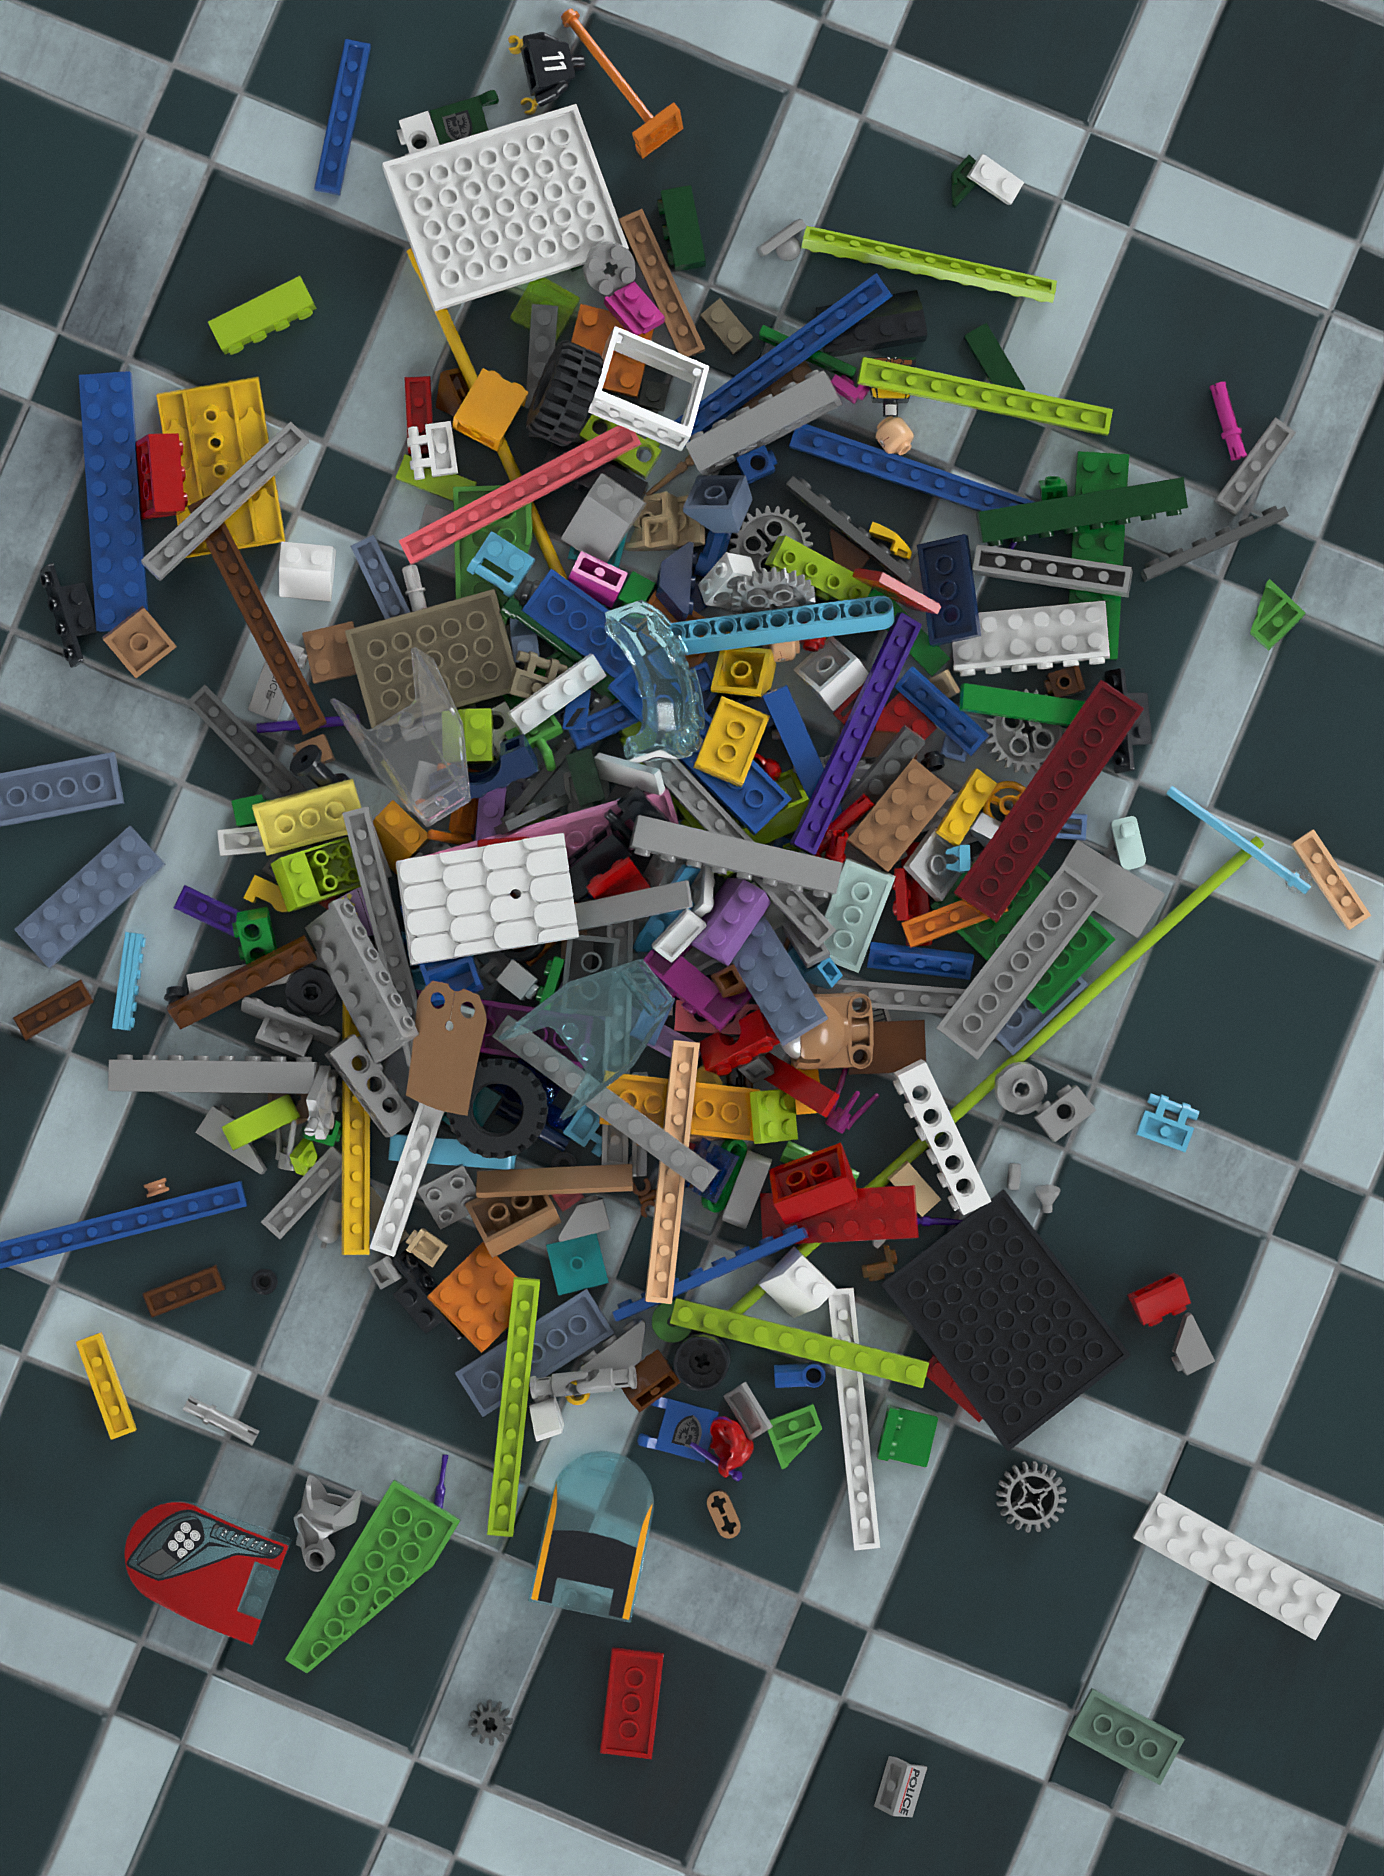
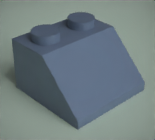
M746 475L697 476L684 504L683 512L714 533H738L753 500Z

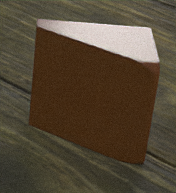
M734 964L711 975L723 998L746 991V984Z

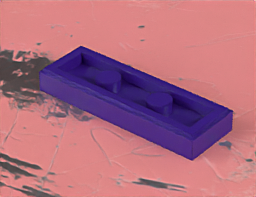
M184 885L173 908L235 937L232 923L236 922L237 912L241 911ZM249 924L246 927L251 929L253 924Z

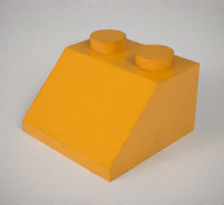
M394 800L373 820V825L375 826L389 868L396 874L397 861L413 858L430 841L427 838V832Z

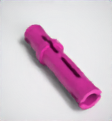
M1226 382L1216 383V386L1211 385L1209 388L1223 430L1221 436L1222 439L1226 440L1230 459L1234 461L1241 459V456L1244 458L1247 456V453L1245 452L1240 435L1242 434V429L1237 425Z

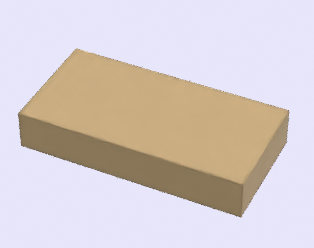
M908 1161L904 1162L888 1177L894 1186L915 1185L917 1212L922 1217L941 1200Z

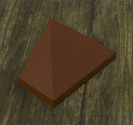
M460 368L440 373L436 408L452 416H455L470 391Z

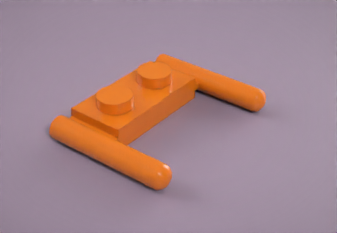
M440 762L437 764L436 769L439 770L451 764ZM455 765L467 772H480L479 770ZM473 798L464 802L461 806L451 809L448 829L451 833L430 829L427 832V838L455 845L473 842L471 834L474 835L479 798Z

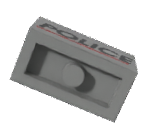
M889 1756L874 1807L892 1816L913 1817L927 1767L909 1764L897 1757Z

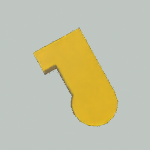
M254 875L244 899L255 903L257 898H261L271 903L277 911L288 912L279 886Z

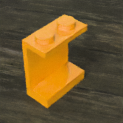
M483 368L455 414L452 428L498 452L503 444L504 435L520 407L525 406L528 391L518 383H511L503 379L499 373Z

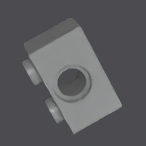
M1069 1084L1056 1093L1058 1096L1056 1100L1052 1103L1047 1100L1036 1109L1038 1114L1034 1118L1053 1142L1059 1140L1096 1111L1077 1085L1072 1087ZM1061 1104H1066L1070 1109V1113L1065 1119H1061L1057 1115V1108Z

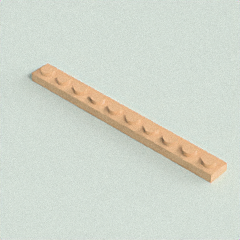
M673 1040L663 1129L689 1148L700 1043ZM661 1161L659 1163L645 1301L672 1304L685 1179Z

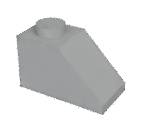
M597 1195L581 1198L582 1203L577 1205L558 1237L559 1242L610 1230L611 1227L604 1199H598Z
M1189 1312L1184 1314L1172 1348L1175 1356L1171 1357L1178 1372L1182 1370L1183 1373L1189 1375L1215 1362L1193 1315Z

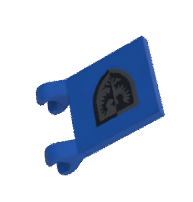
M664 1396L652 1403V1406L665 1408L658 1437L655 1438L641 1433L637 1439L638 1444L643 1447L657 1449L705 1463L706 1458L689 1445L693 1442L708 1451L712 1438L710 1433L711 1423L718 1416L719 1412Z

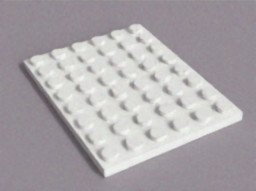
M577 104L382 163L384 174L434 311L586 264L589 251L595 245L602 242L618 243L629 249Z

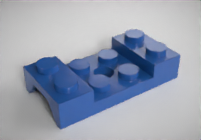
M472 955L419 964L426 986L432 981L449 984V987L454 991L466 989L475 993L484 989ZM435 992L431 996V1002L435 1007L445 1003L444 996L441 993Z

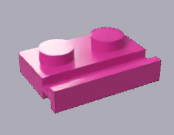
M635 281L617 290L612 296L604 298V305L624 329L637 336L642 333L644 335L664 323L665 316Z

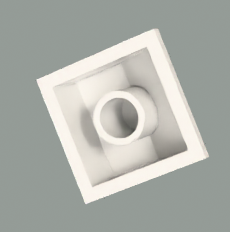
M281 542L279 596L331 602L336 559L335 548L333 546Z
M833 636L826 639L823 649H818V652H812L793 669L812 692L832 711L861 687L869 674L859 659Z
M795 1247L758 1282L793 1318L819 1308L836 1290L834 1285Z

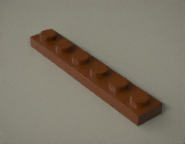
M305 935L167 1005V1011L181 1030L318 960L317 954Z

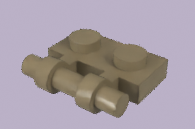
M519 650L516 660L525 664L524 670L519 668L513 669L507 693L527 699L554 680L557 673H564L567 670V665L560 664L559 660L553 658L548 660L539 657L537 653L532 651L526 653ZM535 667L545 669V677L534 674Z

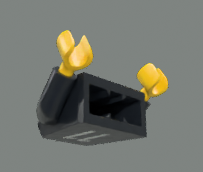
M545 32L524 35L523 39L516 35H511L508 38L509 43L518 42L517 46L510 47L509 51L514 55L522 54L531 96L535 95L533 100L528 97L521 100V105H525L528 102L532 103L531 109L524 112L526 115L534 114L538 105L542 107L558 99L568 90L570 82L575 78V71H582L585 68L583 55L571 56L567 42L559 41Z

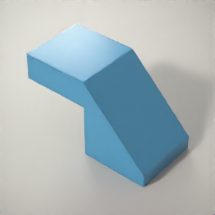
M793 945L787 950L805 982L830 989L843 976L831 958L806 968Z

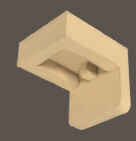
M424 1228L419 1232L414 1230L406 1241L409 1244L406 1251L413 1253L431 1267L436 1264L448 1247V1245Z

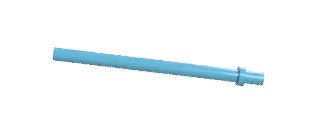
M1173 786L1170 787L1166 793L1168 796L1288 882V886H1294L1304 894L1311 888L1308 883L1299 878L1300 874L1297 872L1295 874L1178 789Z

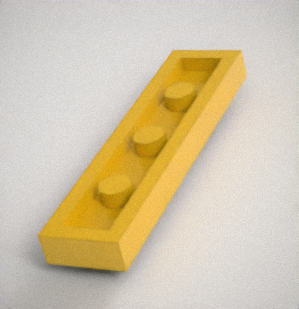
M102 1332L76 1341L110 1439L112 1440L136 1431V1425Z

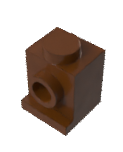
M1076 665L1048 673L1046 675L1047 680L1043 681L1048 696L1064 698L1082 693L1085 690L1079 666ZM1061 678L1068 680L1069 684L1067 687L1060 685L1059 681Z

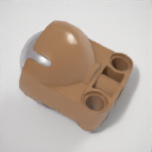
M856 991L849 993L813 994L827 1015L828 1020L784 1046L780 1043L782 1049L791 1057L792 1065L801 1070L863 1069L868 1067L872 1062L874 1045L873 1012L869 997ZM860 997L862 1006L859 1010L854 1011L852 1002ZM861 1049L863 1051V1058L859 1062H854L853 1054Z

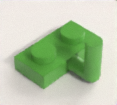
M554 714L525 734L531 748L537 747L542 754L548 771H554L556 764L552 750L546 742L563 733L562 727ZM517 727L504 733L507 740L521 735Z

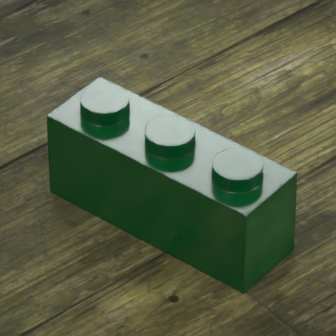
M691 185L661 190V199H657L659 215L664 214L666 224L662 225L664 240L669 239L671 249L666 250L669 265H674L675 272L705 267V254Z

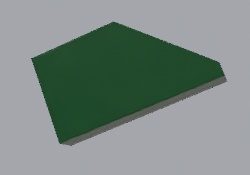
M968 155L951 173L952 206L954 208L977 185L967 177L976 162L971 155Z

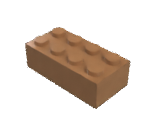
M913 758L847 839V842L881 870L888 873L954 791Z

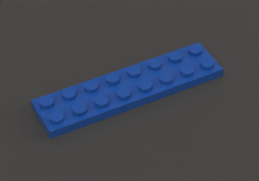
M550 569L522 609V611L582 656L586 657L589 654H593L603 671L614 679L639 658L633 643L616 620L605 613L610 610L553 569ZM638 631L639 637L648 650L657 645ZM660 647L649 654L670 677L684 672L679 661ZM709 689L698 694L699 706L705 711L717 693L711 692Z
M647 655V659L659 679H672ZM640 657L607 688L654 736H656L655 709H657V700L666 698L671 702V707H674L672 699L666 695L658 696L653 701L652 694L655 692L656 686L653 684V690L651 691ZM676 682L670 683L691 705H698ZM699 706L700 735L698 744L690 756L678 760L755 836L792 798L754 760L751 763L742 787L693 768L712 721V718ZM684 725L667 728L662 744L669 748L684 749L692 736L694 726ZM669 750L677 758L684 754L680 751Z

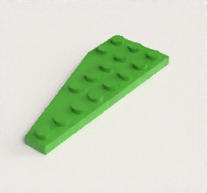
M504 485L453 487L454 511ZM532 502L454 542L456 599L495 589L500 608L508 599L503 594L504 591L476 573L473 575L466 570L491 531L528 554L533 538ZM486 558L481 564L509 583L514 577ZM503 616L504 623H505V627H506L508 618H506V617Z
M394 1479L285 1660L305 1673L310 1672L339 1645L351 1637L353 1633L433 1567L461 1519Z

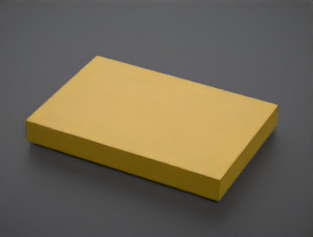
M722 696L693 768L742 787L770 716Z

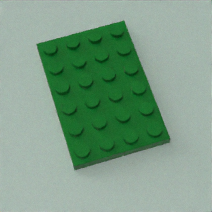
M1037 865L1008 906V912L1003 913L997 923L989 918L956 932L988 962L1052 878ZM967 873L961 874L943 901H935L930 908L937 910L961 901L962 899L956 896L954 892ZM1089 915L1026 999L1044 1015L1116 939Z

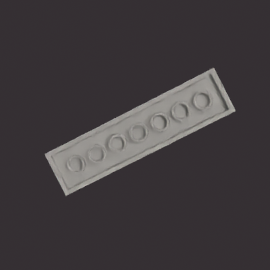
M1063 863L936 1029L978 1060L1105 894Z

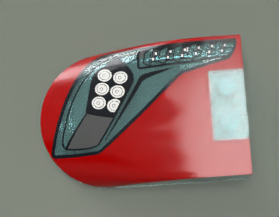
M169 1501L148 1510L133 1525L125 1545V1564L131 1581L148 1599L190 1621L253 1645L259 1636L258 1629L286 1552L294 1539L192 1502Z

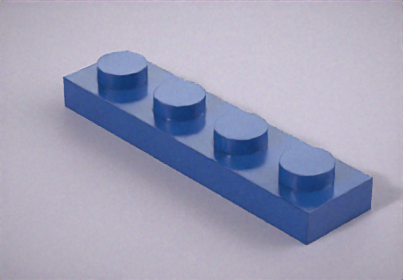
M913 666L895 685V688L970 756L989 737L987 732L967 714L960 711L957 705Z
M871 942L867 968L970 980L974 954Z

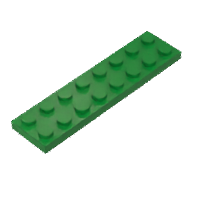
M1078 451L1074 495L1127 487L1129 454ZM1115 520L1105 522L1104 528L1090 530L1089 525L1079 526L1080 532L1072 533L1071 558L1123 566L1125 524L1115 525ZM1069 589L1068 604L1105 601L1110 659L1105 660L1116 661L1118 658L1121 596Z

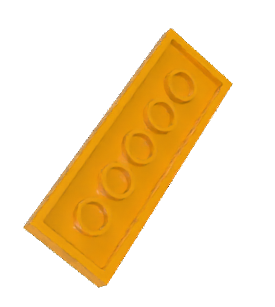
M605 1071L603 1085L663 1129L668 1079ZM696 1082L690 1134L754 1141L750 1092L760 1091V1089ZM599 1116V1124L611 1125Z

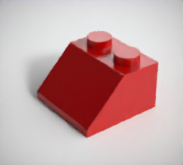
M1175 1273L1127 1295L1140 1323L1143 1325L1148 1323L1149 1327L1162 1322V1316L1171 1313L1174 1316L1186 1310L1185 1306L1191 1303L1182 1277Z

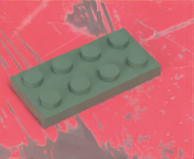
M1092 1687L1067 1732L1068 1736L1158 1785H1161L1185 1740L1179 1734Z

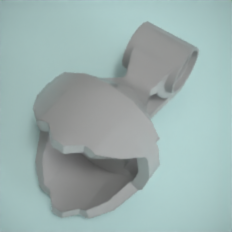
M311 1475L307 1478L301 1508L294 1516V1523L298 1531L296 1545L302 1549L305 1564L310 1570L318 1572L322 1571L335 1557V1549L330 1543L328 1535L356 1522L362 1491H355L354 1495L349 1499L327 1493L322 1483ZM316 1552L320 1553L323 1556L324 1560H321L317 1556Z

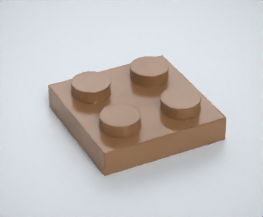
M141 606L102 637L135 678H138L176 648L175 643L144 606Z
M353 621L302 633L314 684L357 674L345 633L346 630L355 628Z

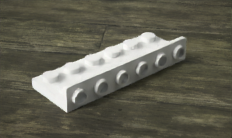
M1105 601L980 612L978 614L981 636L952 643L954 672H960L961 677L973 676L975 671L985 670L986 674L1001 673L1002 668H1011L1012 672L1026 671L1027 666L1037 665V669H1050L1056 663H1063V667H1073L1075 665L1079 666V661L1088 660L1091 665L1103 664L1105 659H1110Z

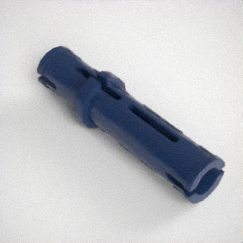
M503 1100L495 1115L504 1118L516 1126L521 1118L522 1111ZM546 1124L538 1137L562 1153L571 1139Z

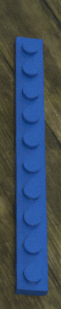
M877 273L703 399L698 407L691 436L700 431L706 433L712 428L714 423L728 417L890 299L892 294ZM683 415L677 418L674 422L681 424Z
M808 424L794 430L789 445L790 448L978 512L1034 502L893 453L888 454L884 450Z
M242 1181L0 1242V1269L246 1207L248 1205Z

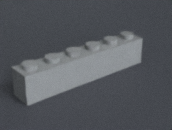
M979 544L976 546L972 569L975 575L1121 597H1129L1133 573L1132 567Z

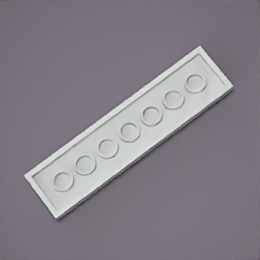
M1158 1491L1132 1536L1134 1539L1314 1640L1317 1639L1340 1597L1338 1592Z

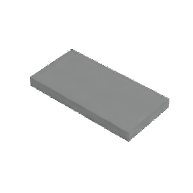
M1076 840L1063 861L1065 865L1105 894L1093 911L1132 936L1139 938L1165 894L1079 840Z

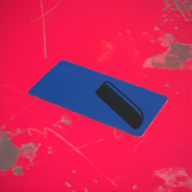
M586 690L565 706L564 730L586 729L591 690Z

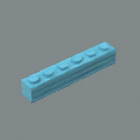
M125 932L112 1025L114 1029L131 1030V1027H134L135 1018H133V1011L136 1012L137 1009L135 996H138L139 986H137V982L141 978L139 967L140 963H143L144 954L141 953L142 947H145L146 944L144 934Z

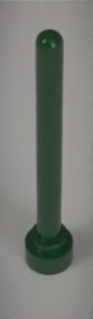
M510 596L500 608L499 613L504 617L516 618L575 664L584 658L522 611L519 601L513 596Z

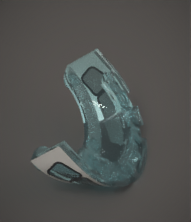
M643 600L605 612L607 621L605 623V630L608 636L612 637L627 656L639 684L638 692L643 704V720L640 731L637 735L626 739V745L624 746L626 758L628 761L640 763L681 759L692 756L693 752L699 750L703 741L700 736V730L705 729V713L698 676L695 668H689L685 657L688 654V650L681 636H674L669 628L671 626L670 620L660 610Z

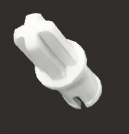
M408 565L403 567L402 571L407 587L405 594L409 596L412 612L427 608L424 591L426 590L425 587H422L417 566Z

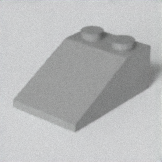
M601 473L561 539L579 552L583 551L607 563L647 503L607 475Z

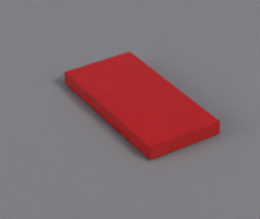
M612 1647L600 1753L652 1759L664 1653Z

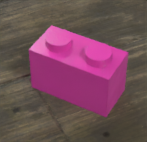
M581 551L568 581L594 600L612 608L628 573Z

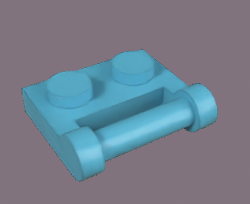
M491 531L476 556L469 563L466 571L473 575L476 573L504 591L503 594L509 598L514 595L536 559ZM486 558L514 576L512 581L509 583L481 565Z

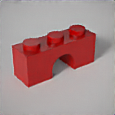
M760 1009L739 1020L741 1034L735 1044L733 1037L720 1032H716L698 1042L700 1043L699 1050L706 1071L718 1076L727 1075L733 1068L751 1062L753 1057L769 1052L775 1045L781 1043Z

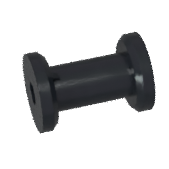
M314 744L302 748L290 763V771L295 776L306 775L318 788L350 779L344 773L334 774L321 761L322 751Z

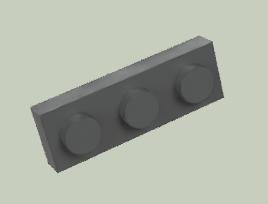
M556 793L541 799L543 804L538 807L534 802L522 808L523 814L516 816L513 812L500 818L502 824L494 827L496 834L503 835L571 803L567 793L557 797Z

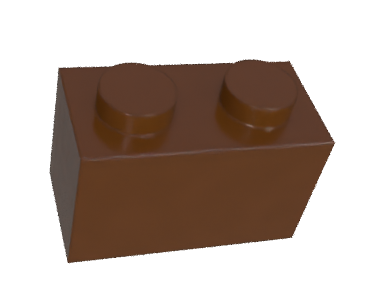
M657 1349L635 1365L637 1388L623 1387L621 1389L640 1413L681 1382L668 1360Z

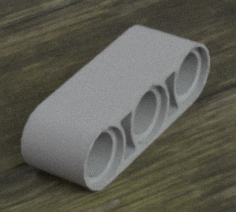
M750 1150L747 1151L721 1218L722 1221L746 1229L770 1168L771 1158Z

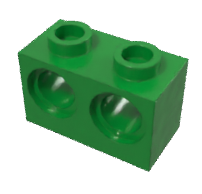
M268 907L237 912L236 922H233L232 926L235 938H240L241 945L238 946L241 961H245L247 965L278 949ZM249 924H254L258 926V928L255 930H250L246 926ZM255 947L262 948L264 951L261 953H256L252 951V949Z

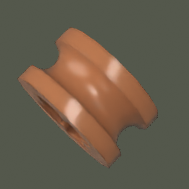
M166 1178L143 1185L144 1188L148 1189L147 1198L170 1190L169 1187L165 1186Z

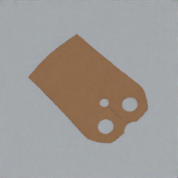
M437 981L429 983L421 992L417 1001L415 1027L419 1035L413 1038L406 1096L437 1110L468 1115L472 1087L487 1020L479 995L466 989L454 991L449 987V984ZM435 992L441 993L445 999L444 1006L440 1009L434 1008L431 1004V996ZM466 1001L472 1003L475 1008V1013L471 1018H465L461 1013V1005ZM447 1021L453 1023L451 1031H448L445 1027Z

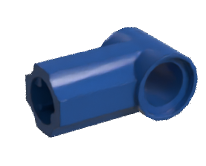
M711 530L709 531L703 553H700L695 568V575L705 577L726 553L732 533H714Z
M817 1361L774 1365L775 1388L804 1386L815 1388L822 1385L825 1380V1367ZM811 1368L818 1369L821 1372L820 1379L816 1381L810 1380L807 1377V1371Z

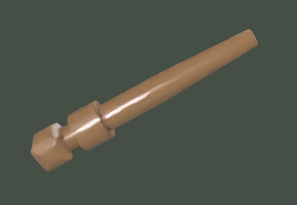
M688 455L684 462L678 463L674 470L645 493L646 496L652 495L678 474L684 473L688 466L694 465L695 463L691 455Z

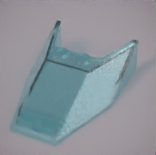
M641 958L568 982L498 1038L504 1041L545 1027H551L564 1041L585 1069L583 1080L560 1116L564 1121L635 1065L673 1003L674 998Z

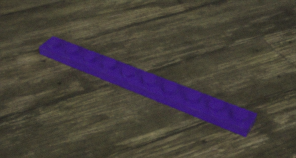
M902 612L897 613L894 618V623L887 633L790 841L791 845L809 855H816L921 629V623Z

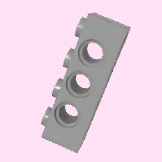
M355 1034L349 1035L324 1054L385 1138L394 1136L414 1120L415 1116L412 1113L414 1108L408 1100L400 1097L397 1093L399 1090L398 1086L391 1078H386L382 1072L384 1069L382 1064L374 1062L360 1036L356 1037ZM355 1056L360 1058L362 1062V1067L359 1071L352 1067V1059ZM371 1077L377 1082V1088L374 1092L370 1091L367 1087V1081ZM386 1098L392 1102V1110L389 1113L382 1106Z

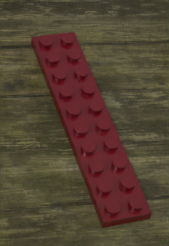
M1100 680L961 881L954 894L997 923L1139 718L1144 708Z

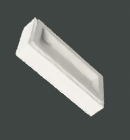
M686 908L652 943V948L673 963L707 927L706 922Z

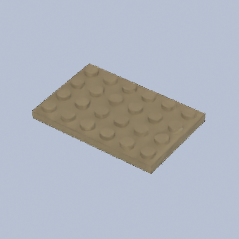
M495 589L345 631L372 731L509 694L507 693L513 669L517 667L514 662L502 614L499 613L500 605Z

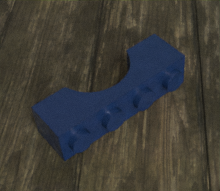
M523 733L500 743V754L497 761L486 770L467 772L451 764L430 773V789L443 811L450 808L454 809L473 798L483 797L487 792L497 788H505L511 782L520 778L532 776L538 771L537 757Z

